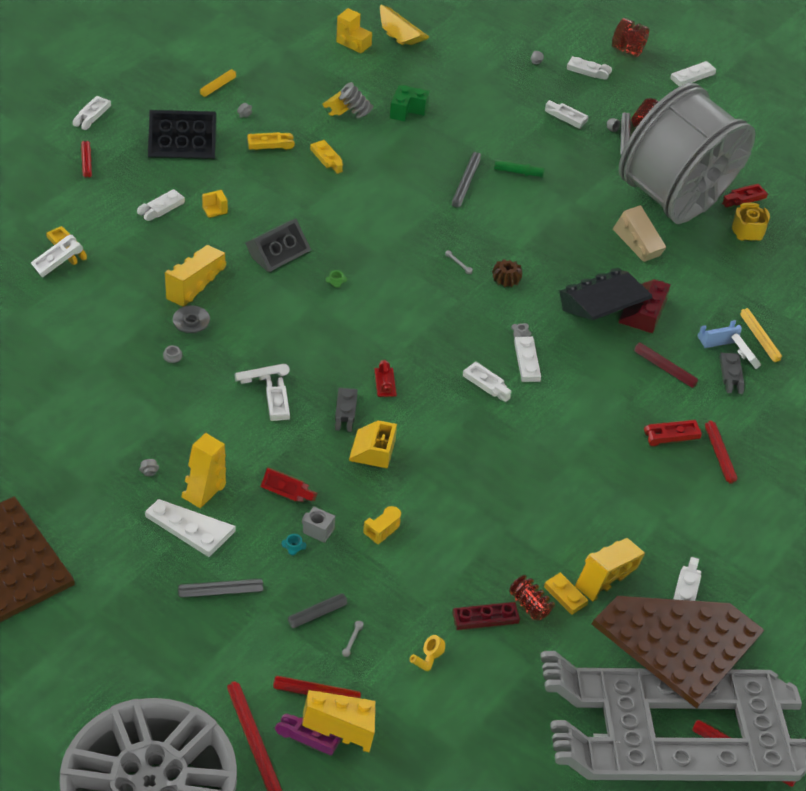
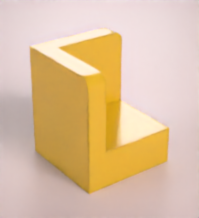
M222 190L202 194V208L208 218L227 214L228 200Z

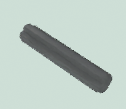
M340 593L290 615L288 623L291 628L300 626L345 606L347 598L343 593Z

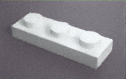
M705 61L672 73L670 79L680 87L714 75L716 68Z
M533 336L515 337L514 344L522 382H540L541 373Z

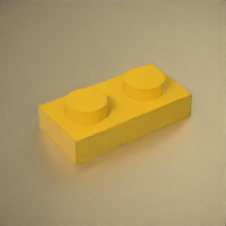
M561 572L547 580L544 584V588L571 615L588 604V599Z

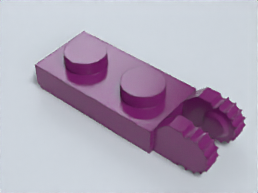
M285 713L281 718V722L276 724L275 730L282 737H290L332 756L341 742V738L330 734L328 737L302 726L303 718H298L288 713Z

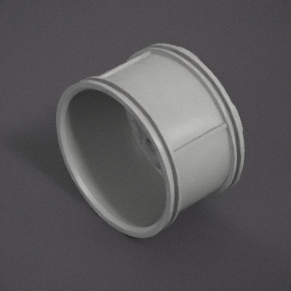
M684 84L661 99L637 126L621 155L619 175L627 184L632 187H639L661 205L664 214L674 223L687 222L708 210L728 188L740 170L744 168L751 155L755 141V128L743 119H735L710 99L709 93L699 84Z
M162 698L132 699L116 704L94 717L72 740L65 752L60 769V791H236L237 765L234 750L227 735L217 724L216 720L197 707L180 701ZM154 764H159V765H160V766H157V767H152V765H154ZM191 764L193 766H196L197 768H191L187 766ZM130 772H136V773L133 774V775H129V774H128V773H130ZM191 785L218 787L220 790L195 787Z

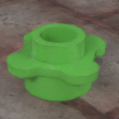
M334 270L330 272L329 277H326V282L331 283L335 288H339L343 282H347V277L341 271Z

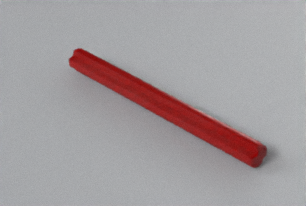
M233 681L227 685V690L267 791H282L241 686L236 681Z

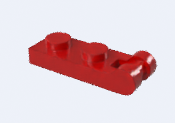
M696 420L650 424L644 428L650 446H657L660 443L701 439L702 435Z

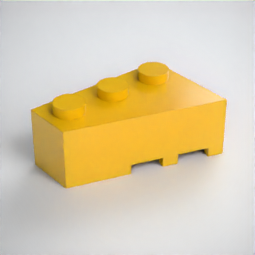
M205 433L192 445L188 463L191 471L190 475L185 477V482L188 485L186 491L182 492L181 497L198 508L204 506L226 485V454L223 442Z
M625 538L614 542L611 546L603 547L596 553H590L585 559L586 564L575 587L594 602L598 599L600 591L604 589L607 592L611 589L610 584L616 579L621 581L635 571L642 561L645 552L631 540Z
M308 690L302 726L328 737L330 734L342 738L343 743L348 745L350 742L362 746L363 751L369 753L375 733L376 701Z

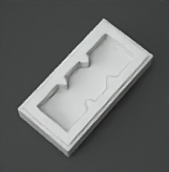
M735 333L731 336L740 348L738 353L743 359L747 358L755 369L760 367L761 363L739 334Z

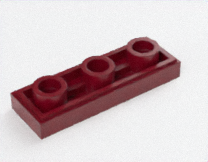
M516 602L453 608L452 611L456 630L519 624L520 621Z

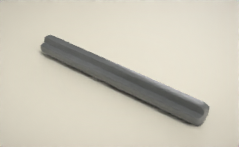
M474 152L452 199L453 207L456 206L458 208L461 206L480 162V153Z

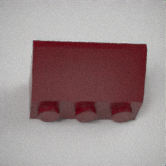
M655 279L642 283L652 294L653 298L625 308L618 323L653 334L666 304L671 284Z

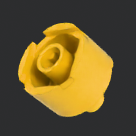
M757 203L741 204L736 209L732 223V230L737 235V239L741 241L762 240L769 223L770 213L765 207L764 210L760 208Z

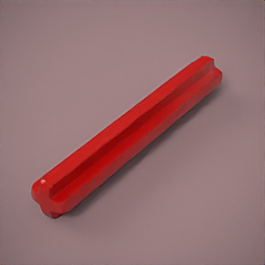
M710 420L705 423V429L726 481L729 484H733L738 479L717 425Z
M275 676L273 688L307 695L308 690L361 699L360 691L288 677Z

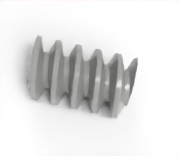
M352 82L346 84L341 89L339 99H345L343 103L345 105L348 104L347 108L352 109L353 114L357 113L356 118L367 115L373 109L370 101L366 100V97L362 95V92L358 91V88Z

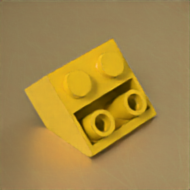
M377 420L358 429L349 461L388 469L396 440L397 424Z

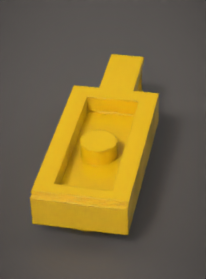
M325 140L310 144V150L326 168L332 167L337 174L343 172L341 157Z

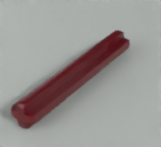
M638 343L635 346L634 351L689 387L694 388L697 385L698 378L646 345Z

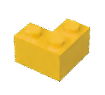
M348 8L337 16L336 42L356 52L363 53L372 45V32L360 27L361 14Z

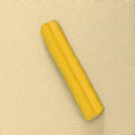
M230 69L200 88V95L206 97L236 78V71Z

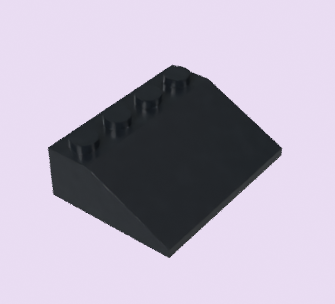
M149 110L148 157L215 159L217 137L216 111Z
M620 268L611 269L606 274H597L593 279H583L579 284L567 285L565 289L559 291L563 311L590 320L601 318L653 298L652 294L629 272L623 271Z

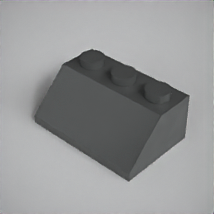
M296 218L245 242L253 260L267 272L311 250Z

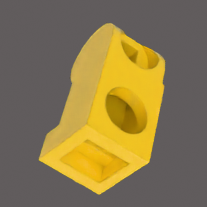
M389 506L375 520L369 517L364 521L363 533L379 545L399 528L400 509Z

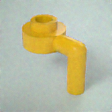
M437 635L430 636L423 646V651L427 655L426 659L423 660L413 654L410 656L409 661L424 671H430L434 659L441 656L445 651L444 639Z

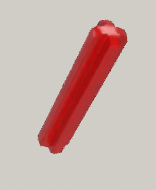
M82 141V172L85 178H90L92 176L90 142Z

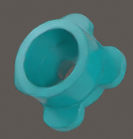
M290 534L286 537V540L282 541V547L286 548L290 555H296L298 551L306 549V543L302 542L300 535Z

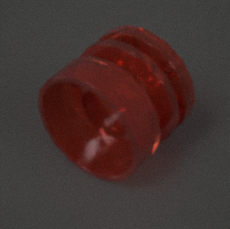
M623 18L614 32L612 47L619 51L626 49L627 54L638 57L647 43L650 28L640 23L635 26L633 20Z

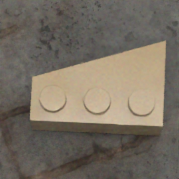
M641 205L625 210L613 228L643 262L661 256L666 249L664 242Z

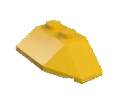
M380 5L382 28L387 31L386 34L388 36L395 37L397 39L396 42L401 45H413L429 38L427 34L393 9Z

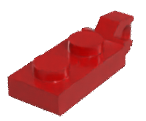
M754 184L732 190L731 193L724 196L722 204L725 207H732L734 204L738 206L743 203H751L766 199L768 193L759 184Z
M271 468L266 469L260 486L303 502L304 498L315 501L318 494L309 490V485L304 481Z

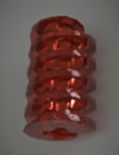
M647 98L639 106L631 119L635 128L658 103L656 99Z
M522 575L511 584L509 592L516 601L520 602L521 607L525 608V611L530 614L532 619L542 620L554 609L555 603L549 602V596H544L545 592L539 590L540 587L538 584H534L533 578L527 579L526 575Z

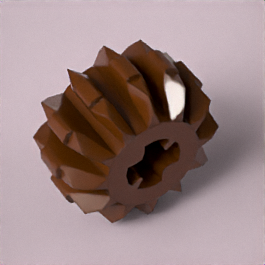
M505 259L502 262L497 261L492 271L493 281L497 282L498 285H504V288L506 286L512 288L513 285H518L523 274L521 265H518L517 261L512 262L511 259L509 261Z

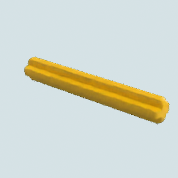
M742 309L741 317L773 362L781 361V353L750 309Z

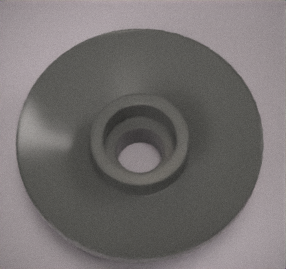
M199 306L182 307L173 315L174 326L185 333L203 331L210 323L209 313Z

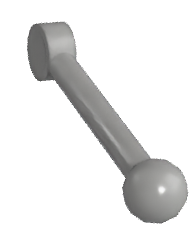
M450 250L445 252L446 257L452 258L464 268L466 274H472L473 269L471 267L465 266L452 255Z
M362 621L355 622V630L346 649L342 651L344 657L350 656V649L358 631L363 628Z

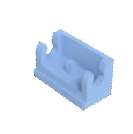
M736 320L730 322L729 327L705 331L706 325L701 326L697 336L704 348L735 343L731 336L735 333L740 336L742 328L740 325L735 327Z

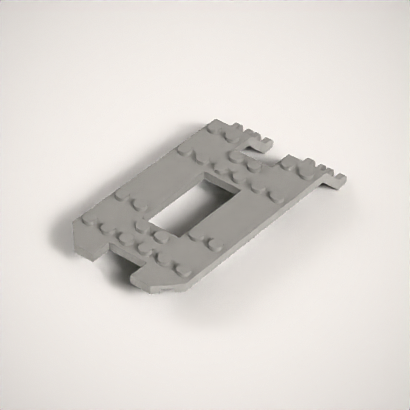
M543 651L540 654L541 661L544 663L542 670L543 677L547 680L544 683L547 692H557L576 708H603L608 737H587L566 720H554L550 723L551 731L555 733L552 736L553 748L557 751L555 762L559 765H569L587 780L799 781L806 774V739H790L782 709L800 710L802 706L797 686L790 682L786 684L772 670L731 669L697 708L735 709L742 738H656L650 708H696L649 670L642 668H576L556 651Z

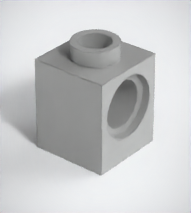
M313 506L311 511L305 513L302 519L303 533L325 543L335 529V516Z

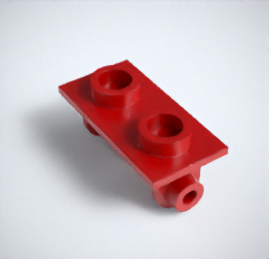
M382 360L379 368H374L377 397H395L397 394L393 368H390V363L387 360Z

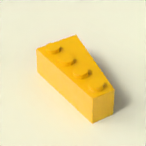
M206 245L195 252L193 258L188 257L182 265H175L174 270H167L165 272L166 299L182 307L192 302L195 296L200 291H203L205 286L210 281H213L220 271L225 269V253Z

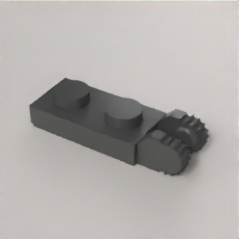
M721 353L720 365L727 393H732L733 385H737L738 393L743 394L744 379L739 354Z
M339 388L335 414V430L340 431L341 422H347V431L352 432L358 389Z

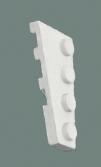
M160 499L145 511L146 518L208 557L236 531V526Z

